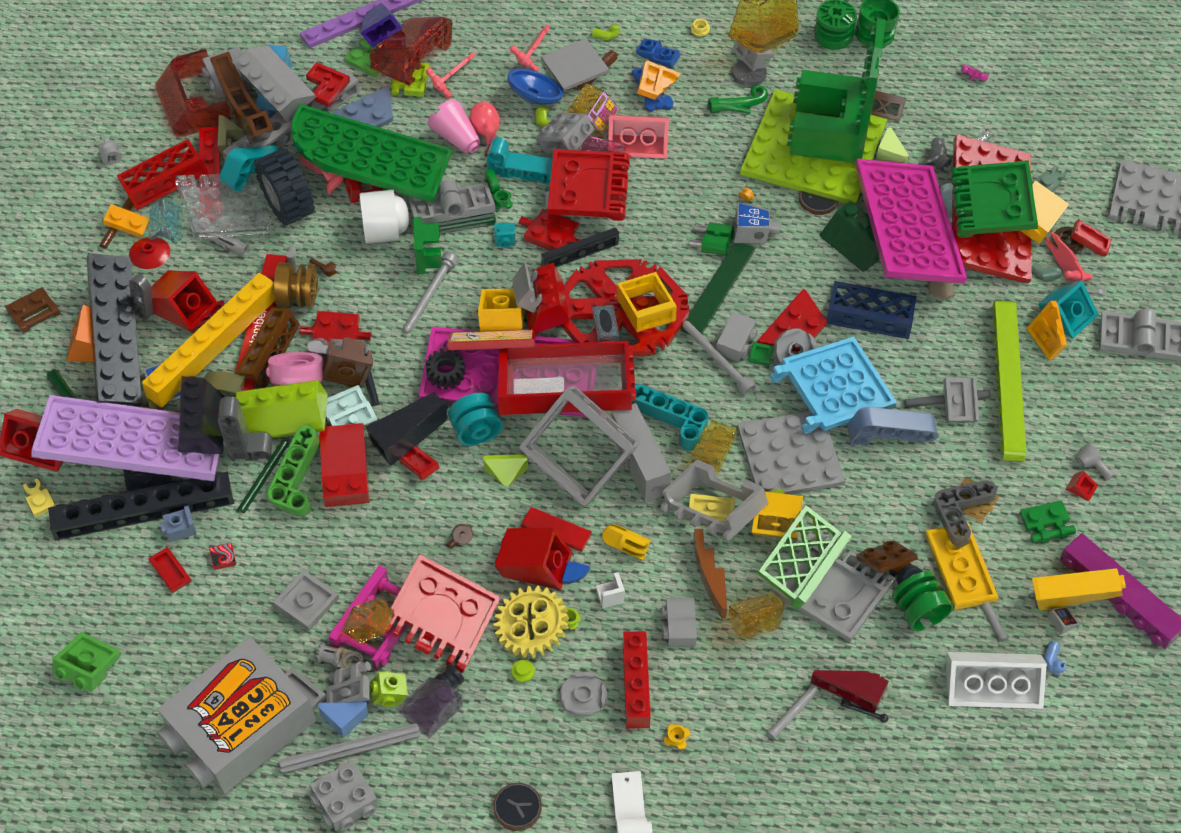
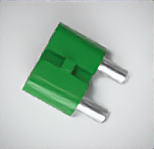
M709 222L708 226L695 225L696 232L706 234L702 241L691 239L689 246L701 248V251L704 253L724 256L728 254L729 244H731L734 236L733 225Z

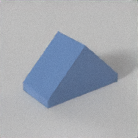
M367 702L319 703L318 706L320 716L343 738L368 716Z

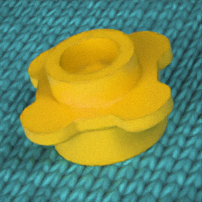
M669 725L667 727L668 734L663 740L666 746H676L679 750L685 749L687 746L686 739L690 736L689 729L681 725Z

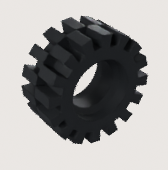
M443 348L440 349V353L435 350L433 356L430 354L428 360H426L428 381H431L432 386L436 384L438 389L444 386V390H448L447 386H450L451 389L455 388V383L459 386L461 380H464L465 362L462 355H458L456 350L451 353V350L449 351L448 348L447 352H444ZM443 365H450L454 368L448 373H442L437 370Z

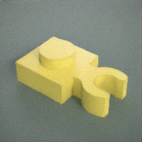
M37 478L34 479L36 483L34 488H28L26 483L23 484L25 492L30 495L26 497V500L35 518L47 513L48 508L55 506L47 488L41 490L42 485Z

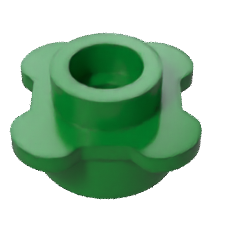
M499 190L492 194L495 209L499 210L500 208H511L513 206V202L510 200V192Z

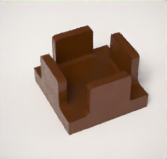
M344 337L341 350L334 349V342L330 341L325 353L322 380L351 387L359 385L360 388H363L373 366L374 358H372V351L368 350L364 356L365 343L360 340Z

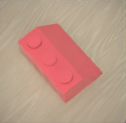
M610 114L608 152L627 153L630 157L667 158L669 117Z

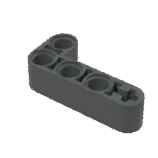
M234 397L221 398L219 400L218 423L229 458L232 461H235V459L258 461V459L264 458L269 460L271 458L272 436L262 432L249 433L239 400Z

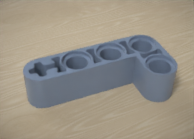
M864 407L859 409L847 424L850 443L853 447L859 444L867 446L874 437L916 442L934 441L938 438L934 416L928 413Z

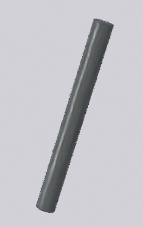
M990 390L977 391L978 400L991 397ZM944 395L905 399L904 402L906 408L944 404L945 398Z

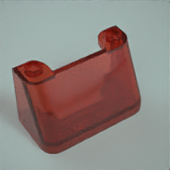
M444 16L418 17L405 20L400 31L388 37L376 49L371 51V69L410 86L415 81V78L412 77L415 69L419 70L421 68V60L436 46L444 51H447L451 46L452 20Z

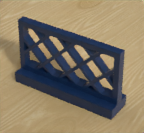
M834 281L827 314V324L909 339L917 296ZM837 288L846 289L849 293L841 295ZM861 292L867 293L869 297L862 299L858 294ZM882 296L887 297L890 301L883 303L879 298ZM853 297L857 302L850 304L847 299ZM902 300L910 301L911 305L903 307L899 302ZM874 301L878 306L871 308L867 303ZM894 305L898 310L892 312L888 307ZM881 310H883L886 314L878 313V312L881 311Z

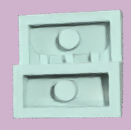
M359 385L327 398L326 418L331 426L364 423V426L377 421V417L369 401H366Z

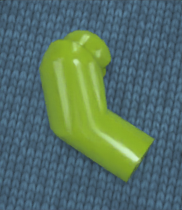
M611 24L610 29L606 31L594 28L592 37L608 41L619 36L620 26L618 24Z
M539 106L535 111L536 124L542 128L551 122L547 119V112L549 110L545 106Z

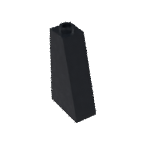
M433 392L366 426L370 442L390 466L448 420L446 411L448 410V405L445 399H440Z

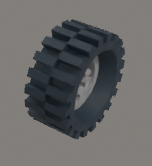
M281 148L255 160L254 169L257 173V180L260 182L259 186L263 190L269 207L272 208L280 223L282 222V225L287 226L315 212L314 200L311 197L312 193L307 186L308 182L304 179L303 172L299 169L297 161L294 160L293 155L287 149Z

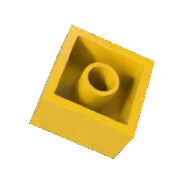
M513 288L481 290L478 308L480 331L523 330L525 309L516 305Z

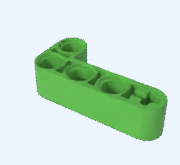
M305 425L297 430L267 492V496L275 508L299 517L308 515L312 508L305 493L298 490L320 445V439L311 426ZM298 455H303L300 460H294ZM294 474L290 480H285L286 476ZM284 494L281 499L275 500L277 495ZM304 501L302 506L295 507L296 503Z

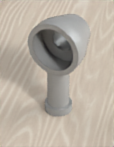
M1089 443L1083 446L1076 456L1077 462L1083 468L1094 465L1106 481L1115 475L1102 462L1097 449Z

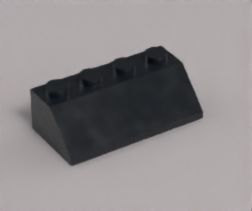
M195 376L181 377L178 452L223 454L224 439L218 423L219 400L224 396L205 378Z

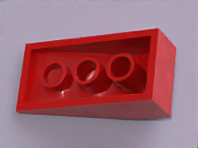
M364 423L326 426L324 431H320L322 491L325 507L370 503Z

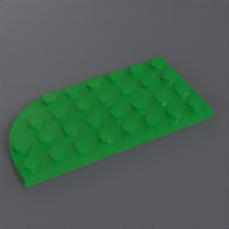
M299 104L292 120L291 137L296 149L305 159L323 171L385 190L394 189V192L434 203L453 149Z

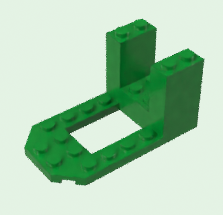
M877 18L875 27L872 26L870 29L869 40L872 41L868 42L866 55L870 56L865 57L864 69H867V71L862 72V78L802 70L801 78L797 77L795 89H798L799 92L795 91L793 103H797L795 120L790 121L789 132H793V134H788L787 146H791L790 155L856 163L857 159H862L877 86L879 57L881 58L886 19Z

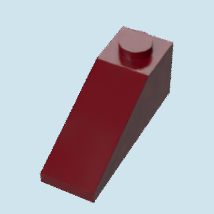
M814 670L810 683L869 711L876 712L889 681L880 674L868 671Z

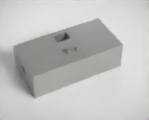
M632 404V410L611 411V418L640 443L626 460L625 464L644 502L647 503L664 497L662 491L670 485L671 471L637 404ZM615 442L620 454H622L625 450Z

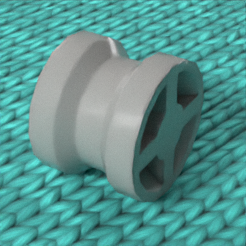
M108 140L99 145L98 150L105 165L121 161L122 155L115 141Z

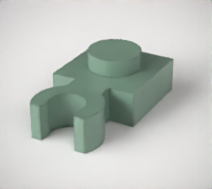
M1054 166L1051 174L1045 171L1035 181L1051 192H1054L1061 185V181L1066 178L1067 172L1057 174L1056 172L1059 167Z

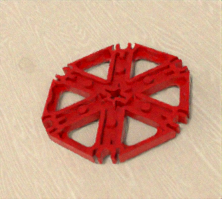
M642 259L594 261V264L589 262V270L580 266L579 271L576 269L564 285L570 321L560 326L575 343L613 341L622 326H624L638 342V344L629 345V349H633V357L651 356V354H656V346L662 350H665V345L669 347L682 327L683 322L688 318V297L661 266L657 269V264L654 263L652 267H646L647 260L643 262ZM608 268H630L633 272L627 280L656 272L659 278L672 291L670 296L677 306L676 321L671 322L665 331H659L653 327L636 332L625 311L619 307L621 305L617 299V285L604 271ZM578 282H583L597 298L573 299L569 297V294ZM640 295L629 298L637 311L660 304L655 296ZM605 309L610 314L612 329L609 333L605 332L599 320L590 333L584 334L579 331L571 320L599 319L601 310Z

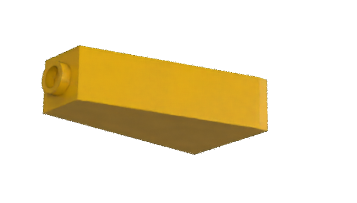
M1117 568L1032 578L1039 611L1123 596L1122 589L1126 588L1124 575H1119Z

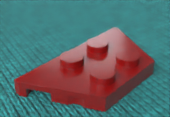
M803 288L763 333L757 343L774 346V341L780 334L790 329H801L812 335L815 339L827 325V320L808 292ZM792 345V350L800 351V347Z

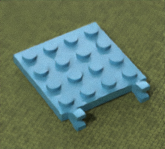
M855 337L784 358L781 365L773 367L775 373L769 376L773 383L789 376L813 416L806 417V424L801 426L805 434L814 431L819 426L822 431H826L847 424L855 413L864 407L892 409L897 404Z

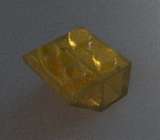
M771 592L729 605L728 617L737 638L745 637L748 639L757 635V632L764 630L772 632L776 630L782 622L785 605L783 600Z

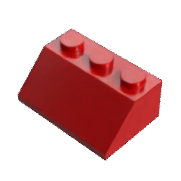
M554 263L535 269L537 271V278L533 282L535 298L542 294V301L537 306L535 313L526 310L529 330L535 329L536 334L570 321L563 279Z
M20 409L4 413L0 436V456L55 472L59 471L64 462L32 457L33 444L43 416Z

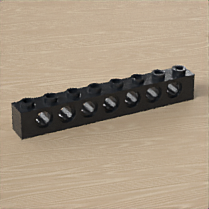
M227 471L216 472L214 481L194 478L171 481L163 485L148 486L138 490H127L114 495H103L99 498L82 499L69 504H58L48 508L51 532L55 541L163 519V515L184 510L186 506H189L190 512L193 513L234 504Z

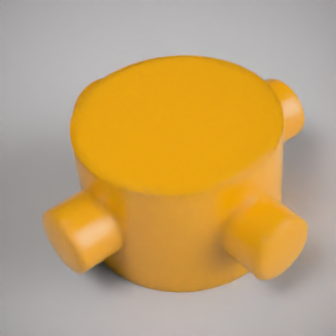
M745 187L743 191H739L740 198L746 202L754 199V194L749 188Z

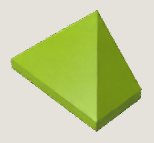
M527 455L483 456L484 470L503 486H509L528 469Z

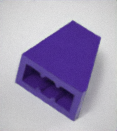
M380 3L366 12L360 33L368 44L374 47L400 31L403 27L392 12Z

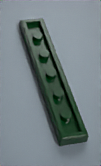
M734 243L690 312L686 321H689L701 334L706 330L755 252L754 247L745 243ZM682 326L681 332L690 335Z

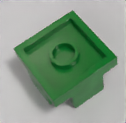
M413 217L417 274H425V269L441 268V248L424 247V244L439 243V223H422V217Z

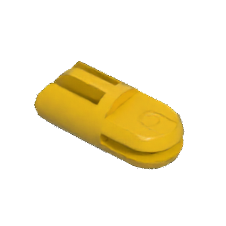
M616 524L606 526L602 532V538L607 545L640 560L645 559L651 539Z

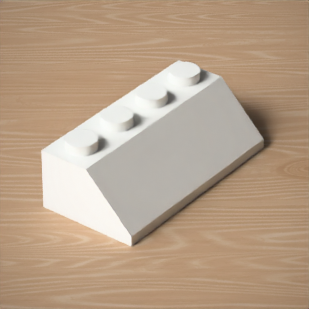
M947 652L948 705L1043 709L1047 663L1042 655Z

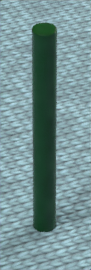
M284 440L280 442L237 508L239 512L246 513L289 446L288 442Z

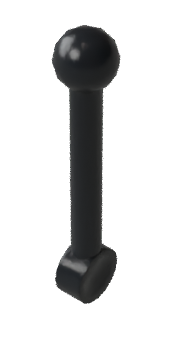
M847 700L841 701L840 706L878 718L882 723H886L889 720L887 714L880 715L853 705Z

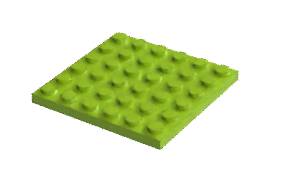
M775 89L741 167L740 175L833 199L843 204L852 201L857 205L862 190L855 163L790 155L791 146H787L788 134H793V132H789L790 121L795 120L797 103H793L794 94ZM874 115L870 116L862 159H874L888 119Z

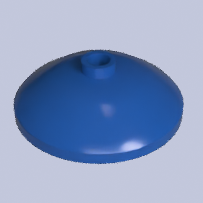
M513 69L508 73L507 81L511 89L530 104H553L560 101L563 97L562 87L542 73L528 69Z

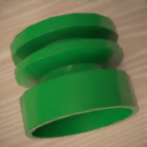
M843 0L823 2L817 10L814 38L819 45L827 49L840 50L846 48L852 43L854 38V28L857 19L856 9L853 5Z
M864 0L860 5L855 29L857 39L867 46L868 42L872 41L869 40L870 29L872 26L875 27L876 19H886L883 47L890 45L894 40L900 14L898 5L892 0Z
M930 571L920 572L904 580L895 588L891 596L899 610L904 612V618L912 631L919 632L925 629L920 619L925 617L929 618L933 626L948 617L954 607L945 591H940L941 585L933 572Z

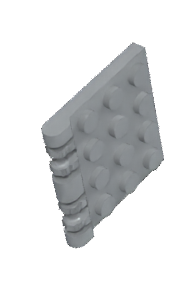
M1121 160L1108 219L1117 220L1119 210H1122L1120 221L1124 222L1128 215L1127 212L1134 213L1132 218L1133 225H1137L1140 215H1143L1141 227L1156 230L1158 220L1160 219L1162 220L1160 231L1165 232L1168 222L1175 223L1172 230L1173 234L1177 235L1181 224V174Z
M821 533L822 541L827 539V536ZM816 535L811 542H817ZM818 546L808 547L811 558L820 556ZM844 547L807 602L798 611L850 643L886 593L894 585L896 578L887 574L879 584L885 572H877L873 579L867 577L866 575L872 569L865 565L859 572L858 569L863 563L857 560L856 553L849 551L842 561L840 560L846 552ZM804 551L797 559L805 558ZM797 563L799 574H807V563ZM792 566L784 576L794 575ZM795 579L785 580L786 587L794 593L797 589ZM776 588L773 589V595L787 604H791L792 601Z

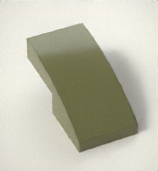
M211 371L207 372L205 379L220 393L236 397V392H240L246 383L245 376L229 372Z

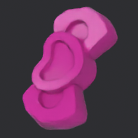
M967 64L961 66L962 72L971 75L969 80L973 81L974 77L983 81L988 80L989 74L982 73L980 70Z

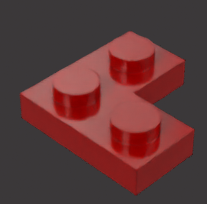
M316 62L306 74L307 81L319 85L313 92L316 95L313 101L330 107L350 83V76Z

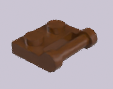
M43 287L5 306L6 311L23 334L36 324L61 314L59 308ZM47 307L49 308V309H47V310H45V311H43V312H41V313H39V314L33 316L32 318H30V319H28V320H26V321H23L24 319H26V318H28V317H30V316H32V315H34V314H36V313H38V312L44 310L45 308H47Z

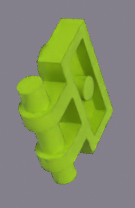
M411 61L410 66L405 67V63L398 62L393 73L395 77L390 86L392 89L391 94L397 96L399 90L404 89V95L424 97L428 80L426 69L430 68V63Z

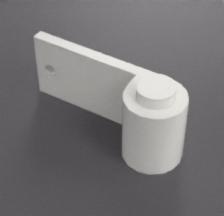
M641 771L612 773L617 833H652L651 821L647 822L645 817Z

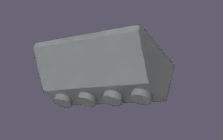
M269 46L246 49L232 61L241 75L285 122H288L295 115L299 104L306 106L316 98V95Z

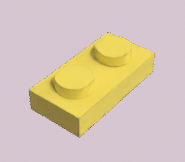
M690 494L689 508L716 520L726 522L725 518L734 511L735 498Z

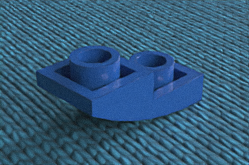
M644 38L636 49V54L671 69L680 58L679 50L664 48L661 41Z

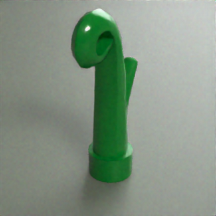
M756 85L750 90L751 97H711L708 99L709 109L711 108L710 113L738 111L750 114L751 110L745 107L764 102L768 97V91L764 86Z

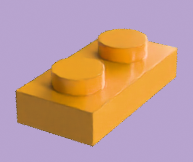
M112 204L103 219L104 225L137 237H143L150 222V218Z

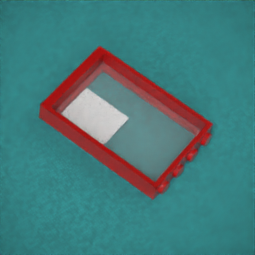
M628 341L535 344L533 348L499 349V415L547 413L563 392L572 385L576 386L603 411L632 410V401H636L633 349H629ZM569 401L560 413L581 411Z

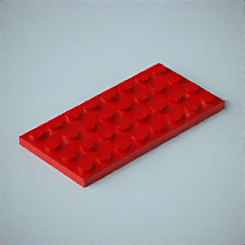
M958 134L954 137L953 168L1029 161L1031 172V154ZM952 190V230L964 268L1021 283H1030L1032 280L1031 238L1021 231L974 234L967 238L959 237L956 221L959 218L955 215L956 210L954 208V194Z

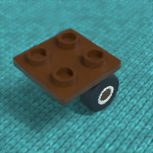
M886 541L883 545L875 548H866L864 552L856 554L857 560L876 572L883 573L889 570L890 575L893 577L898 575V585L909 577L923 572L922 569L910 563L918 560V555L896 541Z

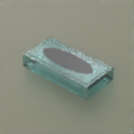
M614 306L592 307L598 342L619 341Z

